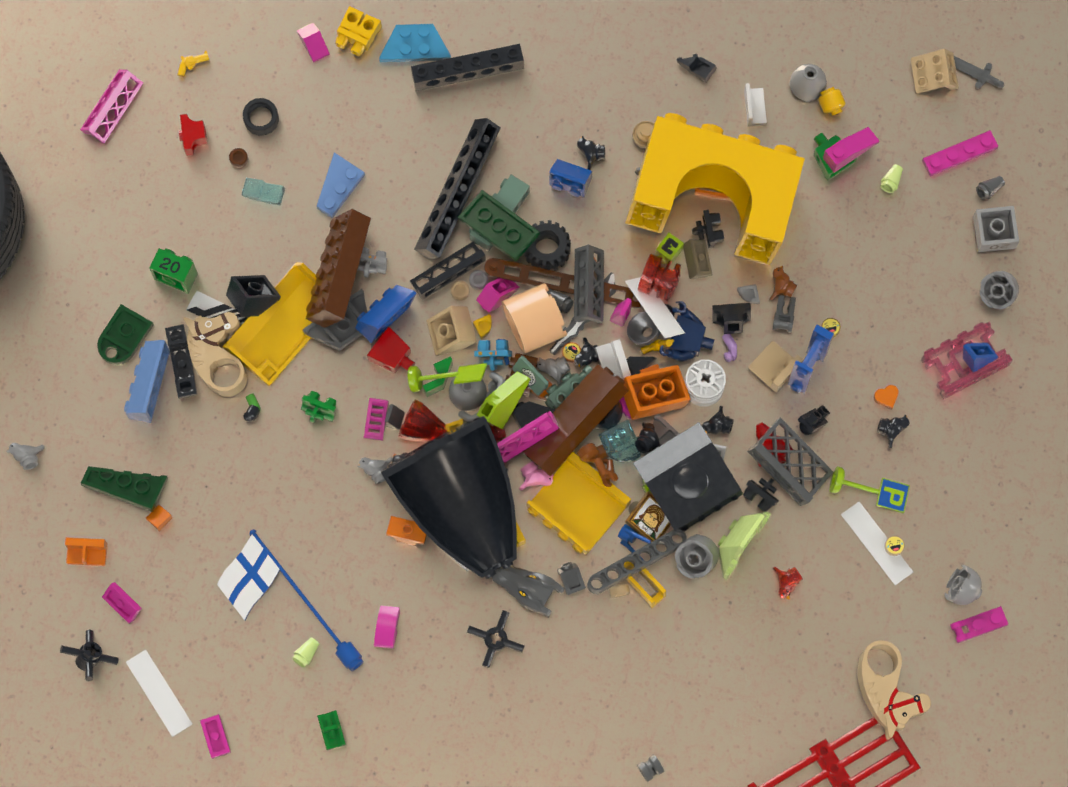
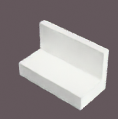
M747 83L744 90L748 127L766 125L763 88L750 89V85Z
M620 339L595 347L603 369L608 367L614 373V377L618 375L624 379L627 376H631Z

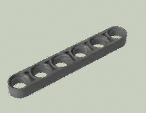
M680 529L672 530L650 544L593 574L587 583L588 590L593 594L602 593L675 552L687 539L686 533ZM673 535H679V536H681V537H682V542H681V543H676V542H674L673 539H672V536H673ZM664 544L666 551H658L656 545ZM648 553L650 555V560H642L640 558V554ZM624 563H633L634 569L627 570L624 567ZM615 571L618 574V578H609L608 572ZM599 580L602 587L594 588L591 582Z

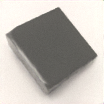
M394 404L389 405L385 424L386 427L399 430L405 412Z

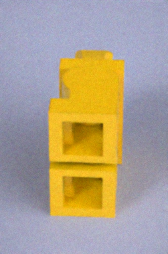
M349 6L337 29L336 46L345 49L349 42L353 44L350 50L351 53L360 57L364 50H369L376 34L380 32L382 28L381 20L368 14L364 16V12Z

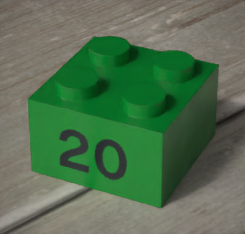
M158 248L149 267L154 280L189 294L198 275L192 262L193 260L187 256H177L170 249L165 248L163 250Z

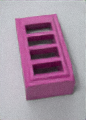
M627 298L616 306L610 317V322L620 327L624 326L631 312V299Z
M369 398L364 438L383 441L386 425L385 418L389 408L388 400ZM373 406L383 407V409H376ZM372 413L381 414L382 417L372 416ZM371 421L381 422V425H375L370 423ZM369 429L380 430V433L369 432Z

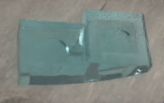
M246 178L241 195L256 201L280 206L285 187L265 183L264 180Z

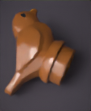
M783 266L777 267L773 270L774 292L769 299L771 301L781 294L784 297L791 298L797 287V284L791 281L789 275L784 272Z

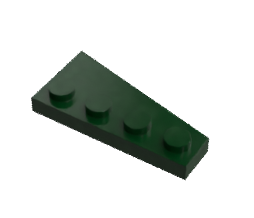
M88 466L81 481V486L153 512L168 480V476H153L149 473L137 474L132 473V471L120 472L113 469Z

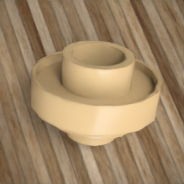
M641 121L634 127L632 133L633 141L640 148L646 149L654 126L653 122Z

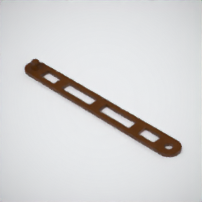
M490 258L485 262L484 270L489 276L532 286H538L544 282L528 279L529 271L561 278L560 285L545 283L548 289L574 295V289L569 288L570 280L574 281V275L498 258ZM505 266L521 269L519 277L503 274ZM604 282L605 302L619 304L624 301L609 297L610 289L626 292L625 299H631L632 308L642 306L639 301L633 300L635 295L630 288Z

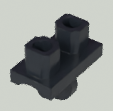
M703 210L704 215L702 219L704 226H702L701 221H696L697 227L692 229V234L698 235L699 240L705 239L704 234H706L708 248H714L715 243L724 241L723 230L713 231L712 228L714 225H721L720 213H709V210Z
M821 405L818 409L814 408L798 418L800 431L805 435H810L828 423L826 417L830 414L828 409Z
M761 478L759 483L764 486L763 488L753 480L747 482L746 485L748 487L745 489L743 496L752 501L757 494L760 495L763 499L757 506L762 511L767 512L779 502L777 498L767 491L769 490L773 494L777 491L772 486L775 481L771 478L767 482Z

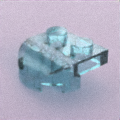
M629 420L622 421L616 426L598 434L607 455L611 459L618 462H631L641 456V453L635 447V441L639 436H635Z

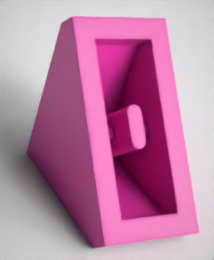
M314 23L297 30L313 62L330 55L321 32Z

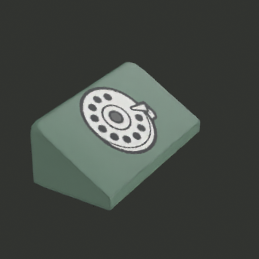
M521 356L513 366V371L515 373L518 371L529 377L531 380L528 386L539 396L548 388L549 382L524 356Z

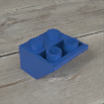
M557 159L549 172V185L558 191H568L572 196L585 197L592 179V171Z

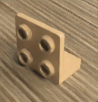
M944 48L911 58L916 93L920 94L942 87L951 90L959 88L953 52Z
M772 341L751 363L748 369L777 393L790 379L795 361L797 360L802 363L803 359L799 355L793 358L777 343Z

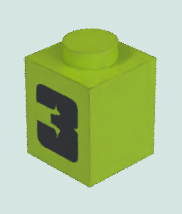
M668 233L655 250L656 259L664 265L671 266L683 250L684 243L671 233Z

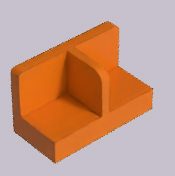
M66 537L65 546L68 548L66 563L71 565L105 566L108 543L105 539Z

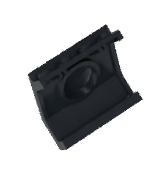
M699 422L633 463L675 531L677 529L684 532L687 531L694 524L703 521L707 516L719 511L723 506L743 495L740 486Z

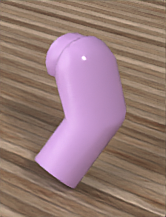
M724 334L722 339L728 347V352L724 353V358L726 362H731L737 358V344L731 334Z

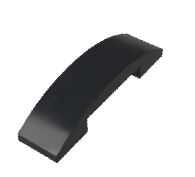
M184 324L165 328L178 399L197 395L194 370Z

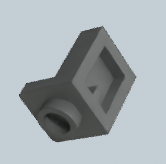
M568 562L557 569L567 595L586 588L576 563Z

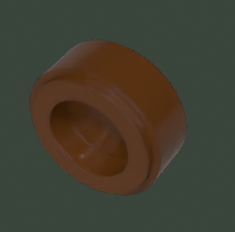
M235 148L230 152L229 160L232 166L241 168L247 164L248 155L244 149Z

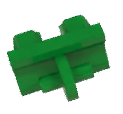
M311 391L307 396L304 395L302 397L301 410L305 411L306 415L311 416L310 422L315 423L316 419L322 421L326 419L333 422L337 402L335 399L329 397L324 403L319 401L320 394L315 391Z
M337 711L318 715L326 750L345 746L346 743Z

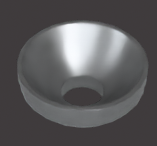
M647 312L636 314L627 326L629 339L640 346L653 343L660 335L659 329ZM647 328H651L652 334L649 337H644V331Z

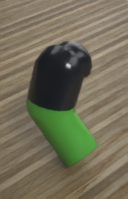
M254 393L245 397L249 404V408L243 415L246 422L254 421L261 410Z

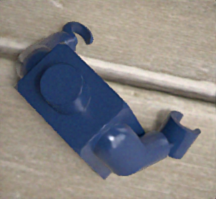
M677 301L679 309L674 307L672 311L680 313L676 321L685 333L672 336L671 339L674 342L672 346L665 350V353L663 351L664 345H661L660 354L683 362L698 357L701 348L712 350L715 339L704 337L706 327L703 325V322L686 308V304L683 301Z

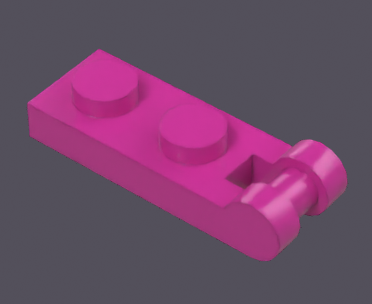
M1000 606L954 622L950 626L956 633L957 637L955 639L957 643H961L1008 625V621ZM966 626L968 633H964L962 627Z

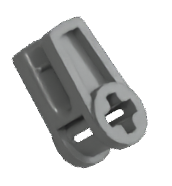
M779 295L772 330L783 329L791 333L796 298H790L787 307L788 313L784 314L785 297Z

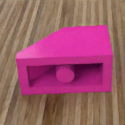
M498 278L484 287L476 301L483 309L491 312L502 305V301L510 298L519 289V286L514 281Z

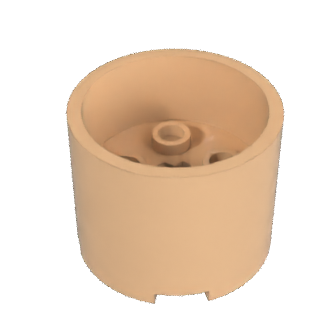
M545 283L502 301V307L510 329L524 354L567 336L566 330H562L564 321L555 299L546 292L549 289Z

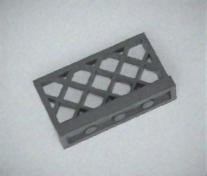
M781 417L747 451L800 506L808 504L813 499L812 496L833 473L826 463ZM778 425L784 429L785 437L776 436V427ZM766 439H772L773 450H767L762 443ZM776 439L785 440V450H777ZM789 440L797 442L798 450H790ZM777 453H786V464H781L778 461ZM790 453H798L799 464H790ZM802 453H808L811 457V464H803ZM791 467H799V477H794L791 474ZM803 467H811L812 477H804ZM816 467H821L826 472L822 478L816 477ZM804 480H812L813 489L810 492L804 488Z

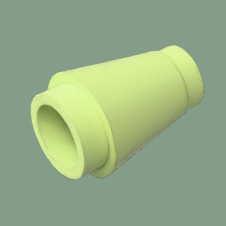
M894 164L881 179L880 187L882 190L893 193L898 189L903 172L901 166Z
M310 637L309 640L294 652L292 657L294 662L301 667L309 665L320 645L319 642Z

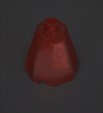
M415 399L405 416V421L400 428L398 437L404 440L429 442L447 432L445 429L446 424L427 406Z

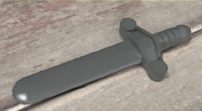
M954 56L957 69L978 79L975 84L976 89H980L986 82L998 88L1004 87L1003 81H999V79L990 75L991 63H987L983 70Z

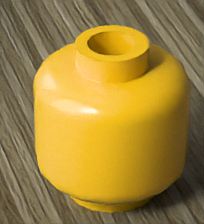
M832 87L820 92L821 96H819L818 100L825 114L831 113L833 116L842 112L841 108L846 103L840 89Z

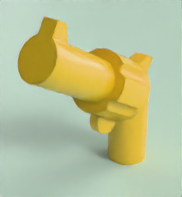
M207 51L202 55L194 57L193 55L187 57L180 56L182 61L177 75L184 77L186 68L192 70L193 66H196L195 64L208 61Z
M656 339L653 343L641 347L640 350L643 355L652 350L659 351L661 345H664V348L670 347L674 340Z

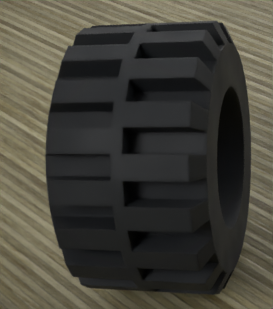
M544 220L540 221V225L533 224L532 226L540 231V235L524 252L528 264L531 263V266L547 270L553 268L554 271L558 270V266L563 267L565 261H568L571 251L569 233L566 232L563 226L560 228L559 223L555 222V224H552L551 220H548V223H544ZM543 239H551L557 243L558 248L552 253L545 254L538 251L536 245Z

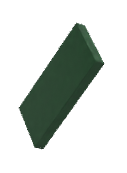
M481 190L458 216L462 223L515 262L540 235V231L484 190Z

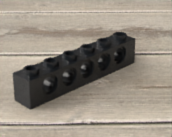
M520 44L411 66L415 91L524 69V58Z

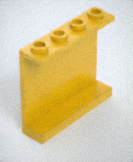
M572 452L555 472L552 484L543 486L536 496L526 503L527 511L532 516H539L543 520L542 523L551 530L553 528L558 532L557 536L565 542L568 540L573 544L572 548L577 553L587 555L630 505L631 498L613 484L611 487L604 486L599 472L588 463L581 461L579 456Z

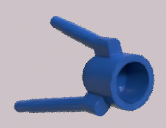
M627 524L621 528L618 537L622 539L620 543L631 553L635 552L629 542L634 543L636 538L648 544L651 543V540L638 534Z

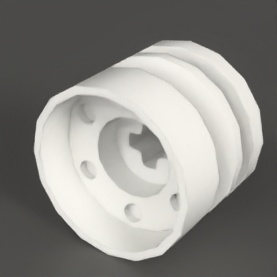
M709 359L694 362L688 368L685 376V385L691 399L690 401L695 405L705 407L717 403L722 397L726 383V374L723 368L717 362ZM702 378H704L705 380L709 379V382H702Z

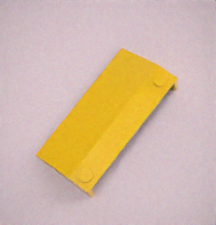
M296 262L274 287L281 296L280 300L261 315L248 317L222 346L268 386L272 384L311 339V337L303 333L302 329L313 323L306 319V308L311 301V290L317 278L301 262Z

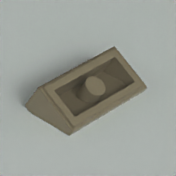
M690 239L685 242L683 249L689 278L697 279L712 276L706 240Z

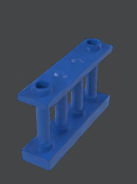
M816 325L805 359L802 363L797 360L794 363L788 382L793 391L805 394L813 372L812 367L816 361H824L834 333Z

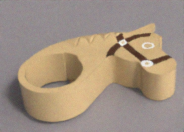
M226 312L215 318H207L200 315L192 320L184 317L183 320L189 328L187 342L190 357L203 382L220 396L232 397L239 394L247 384V372L238 358L222 348L227 342L228 337L233 335L241 326L237 316L234 313ZM232 364L240 368L239 379L232 386L219 387L214 384L213 373H216L218 367Z

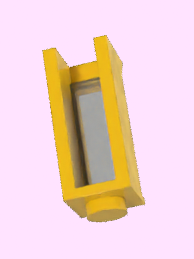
M625 562L624 567L627 570H633L634 564ZM646 568L626 579L651 608L666 597V590Z

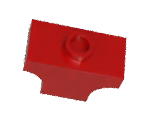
M181 114L182 130H178L179 139L183 141L186 156L194 155V151L198 146L207 144L205 124L203 120L193 121L187 114Z

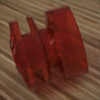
M650 254L641 275L637 291L649 295L656 288V298H659L662 292L665 291L663 300L668 302L673 293H675L679 283L682 264L676 263L674 269L671 270L673 261L669 260L667 265L662 267L663 258Z

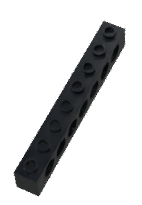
M488 118L475 119L414 248L415 251L428 259L441 257L458 221V216L465 206L501 127Z

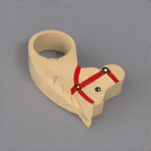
M880 640L871 643L861 653L857 667V679L862 697L868 709L878 723L884 727L885 737L889 740L893 737L895 731H901L905 728V724L909 719L921 716L927 712L931 706V700L924 693L912 696L909 693L898 691L897 684L902 666L901 654L895 645L888 641ZM880 649L890 655L893 661L891 674L884 675L883 677L879 674L875 675L867 661L870 650Z

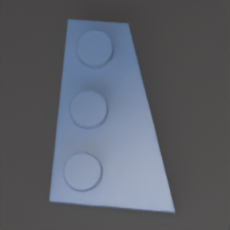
M334 153L317 203V209L333 218L365 176V172Z

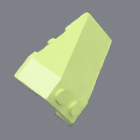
M762 512L741 516L738 521L734 519L728 528L731 530L728 536L723 535L718 542L720 546L719 559L725 580L729 578L738 565L741 554L756 533H760L771 513Z

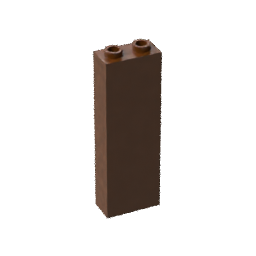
M597 364L553 412L559 429L522 451L549 476L557 470L628 392L624 386L625 381L618 375L614 377V373L608 367L603 369Z

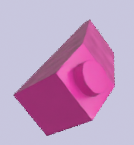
M867 127L838 141L825 150L823 159L835 173L880 141L871 129Z

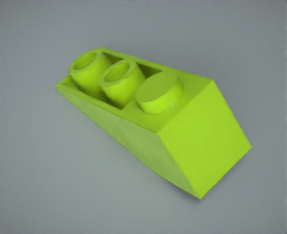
M517 371L485 398L477 416H485L487 422L503 429L531 379Z

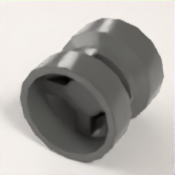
M655 755L649 757L648 761L637 765L647 782L652 780L654 775H660L664 772L661 763Z

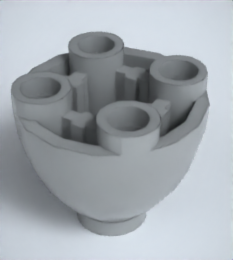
M803 64L796 68L791 75L789 83L793 94L804 102H811L821 96L820 92L824 91L827 85L825 73L814 64Z

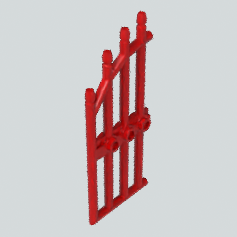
M873 717L831 743L824 739L809 748L812 753L811 755L758 787H774L815 761L819 764L822 772L797 787H813L826 778L832 787H856L855 784L904 755L910 766L875 786L891 787L921 767L898 731H895L892 738L899 749L850 778L844 767L889 740L883 734L842 760L838 759L833 750L877 725L878 721ZM752 782L748 787H757V785Z

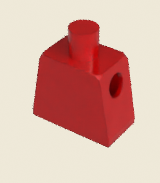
M390 327L386 329L367 354L368 361L393 373H396L400 367L408 371L410 366L415 365V362L408 358L411 353L410 347Z

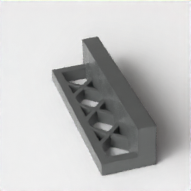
M588 244L575 249L574 321L592 320L602 323L604 315V250ZM594 253L597 254V262L594 259ZM594 271L597 274V280L594 277ZM593 289L597 292V298L593 294ZM593 307L597 311V316L593 315Z

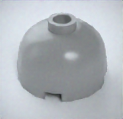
M995 271L986 275L981 281L980 296L988 307L1004 309L1011 306L1017 299L1019 285L1012 274L1005 271Z
M453 379L449 387L451 402L459 410L464 411L476 410L477 407L483 404L487 394L483 379L478 382L454 384Z
M962 565L963 568L961 570L957 568L951 575L946 586L950 589L948 594L945 593V598L958 605H968L975 599L980 598L982 582L976 571L966 565Z

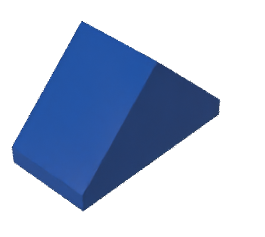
M968 343L963 346V360L973 373L998 358L988 343Z

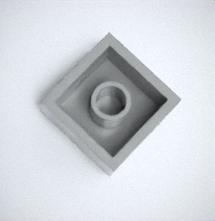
M1014 206L976 209L973 221L978 252L1016 249L1019 243Z

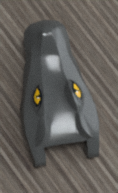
M514 566L504 570L500 567L495 570L497 574L492 576V580L504 587L523 607L541 613L548 618L552 611L544 607L552 591L555 590L562 594L565 590L564 587L547 575Z

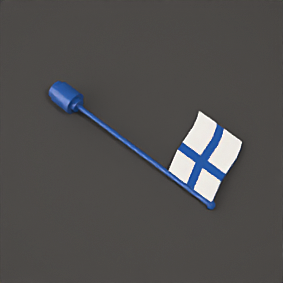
M251 530L249 533L250 538L243 550L226 568L217 584L242 618L246 621L252 607L270 588L277 574L281 571L338 644L335 654L343 665L351 671L360 667L364 662L361 659L362 655L351 642L346 643L344 641L341 643L256 534V530Z

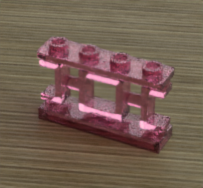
M981 322L973 327L974 330L970 332L963 331L957 335L956 339L952 341L947 339L940 344V347L936 349L932 347L923 353L921 361L925 363L926 369L935 365L944 379L936 385L940 389V395L943 400L1010 366L1013 360L1009 354H1006L1005 348L996 352L988 338L993 336L995 331L991 328L990 322L985 324ZM982 334L980 337L982 343H988L1000 359L974 373L969 367L962 369L955 355L963 351L965 344L973 343L970 339ZM949 351L947 357L950 363L943 366L937 356ZM955 369L959 377L966 374L967 376L949 384L951 378L947 372Z

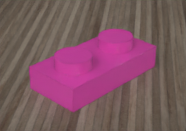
M115 582L109 585L102 596L128 623L133 622L142 609Z
M220 715L200 720L211 758L214 759L231 753Z

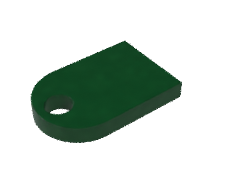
M120 304L97 342L98 352L102 359L113 365L128 362L153 327V322ZM110 349L117 351L116 356L113 358L107 357V352Z

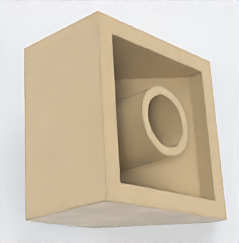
M450 306L426 320L436 356L465 349L477 342L467 306Z

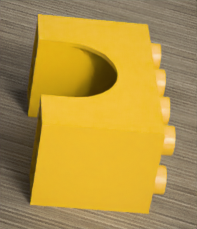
M666 113L664 117L657 116L647 143L625 223L661 234L676 197L694 188L713 189L725 194L732 201L740 217V233L734 255L770 265L783 243L805 158L796 156L797 151L786 145H776L774 149L761 146L760 140L752 135L740 134L737 139L723 135L724 130L714 124H702L701 128L686 124L687 119L679 114Z

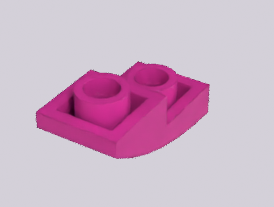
M380 606L374 647L394 648L397 636L396 627L400 615L399 607Z

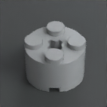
M699 534L689 537L675 552L677 568L688 578L705 576L716 566L719 558V548L710 538Z

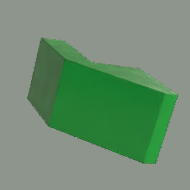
M451 356L433 364L436 374L450 373L453 366ZM448 378L436 379L423 385L426 397L443 390Z

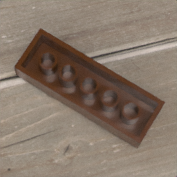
M350 209L331 220L329 225L330 232L325 239V250L320 257V268L316 272V283L311 290V301L306 308L307 320L324 328L344 320L370 225V217Z

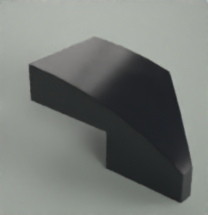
M693 54V57L684 59L682 57L677 58L678 64L704 82H707L717 69L715 64L702 57H698V54Z
M629 356L626 360L631 375L640 374V370L648 368L657 358Z

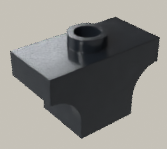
M750 303L712 305V322L719 324L723 328L724 334L743 333V324L751 321Z

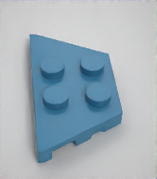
M406 24L395 26L379 59L380 62L438 61L451 58V55L433 24Z

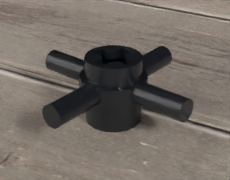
M502 610L497 626L490 628L487 632L470 625L468 627L467 633L483 638L488 648L482 666L486 668L490 667L495 651H500L507 647L523 653L525 645L508 640L507 634L504 631L510 614L507 611ZM496 634V636L501 637V641H496V644H493L492 635Z
M90 629L86 630V643L80 649L63 645L60 648V653L76 656L75 663L79 669L85 671L86 681L93 680V667L99 661L117 665L119 661L118 657L102 654L100 645L93 642L94 632Z

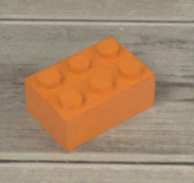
M678 365L624 378V386L628 392L623 397L632 420L682 409L691 400Z

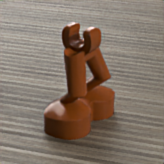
M588 443L579 449L577 454L581 461L595 463L604 486H612L610 479L612 481L618 480V476L614 471L613 459H608L611 452L607 445L603 444L596 447L594 443Z

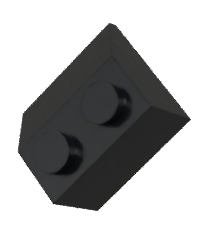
M265 275L231 276L226 296L241 317L259 316L281 298Z

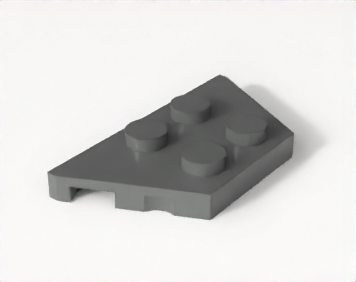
M360 289L350 296L344 320L326 328L311 323L302 329L303 333L338 351L362 336L355 327L358 322L356 320L358 316L363 312L367 313L364 291Z

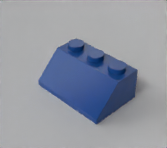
M396 285L393 289L389 287L383 293V298L380 301L375 300L370 305V310L367 313L363 312L358 316L355 328L370 343H373L410 308L417 293L414 290Z

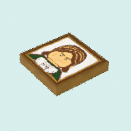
M649 491L644 494L625 520V523L632 529L651 540V542L662 537L671 526L656 499Z

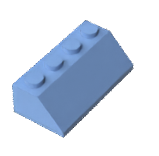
M164 340L145 341L144 347L140 349V363L136 365L134 370L136 378L134 383H131L129 394H131L130 400L126 401L124 412H126L129 419L147 423L152 421L170 350Z

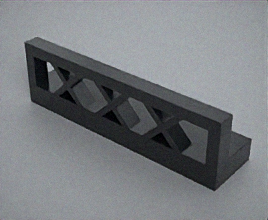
M473 241L411 279L410 283L420 298L424 300L485 262L486 256L482 249L479 250ZM473 248L475 253L464 258L465 253ZM452 260H460V261H461V262H459L458 264L454 265L453 267L449 268V263H450V261H452ZM437 269L445 271L433 278L434 271ZM421 279L429 280V282L421 287H418L416 284Z

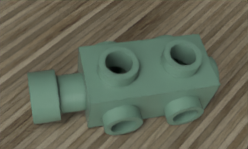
M587 365L580 374H571L569 372L561 378L563 382L558 386L556 384L550 386L546 390L548 394L544 396L547 399L545 401L546 406L556 410L562 403L558 400L559 395H563L564 401L574 390L573 384L577 383L579 385L592 371V368Z

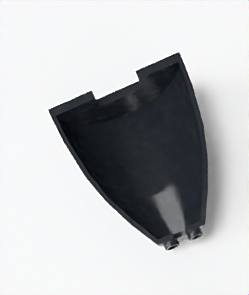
M485 416L474 419L473 422H467L455 428V432H446L407 453L404 456L405 459L400 458L389 464V468L382 469L381 474L415 523L438 547L478 576L488 579L497 574L496 569L502 567L504 570L512 566V561L517 559V530L510 480Z

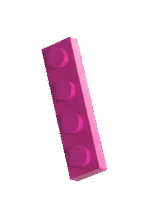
M991 130L924 157L922 162L931 177L998 149V144Z

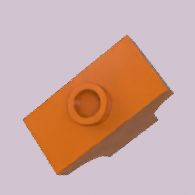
M391 516L386 536L396 539L397 542L409 545L425 544L427 535L419 528L415 521Z

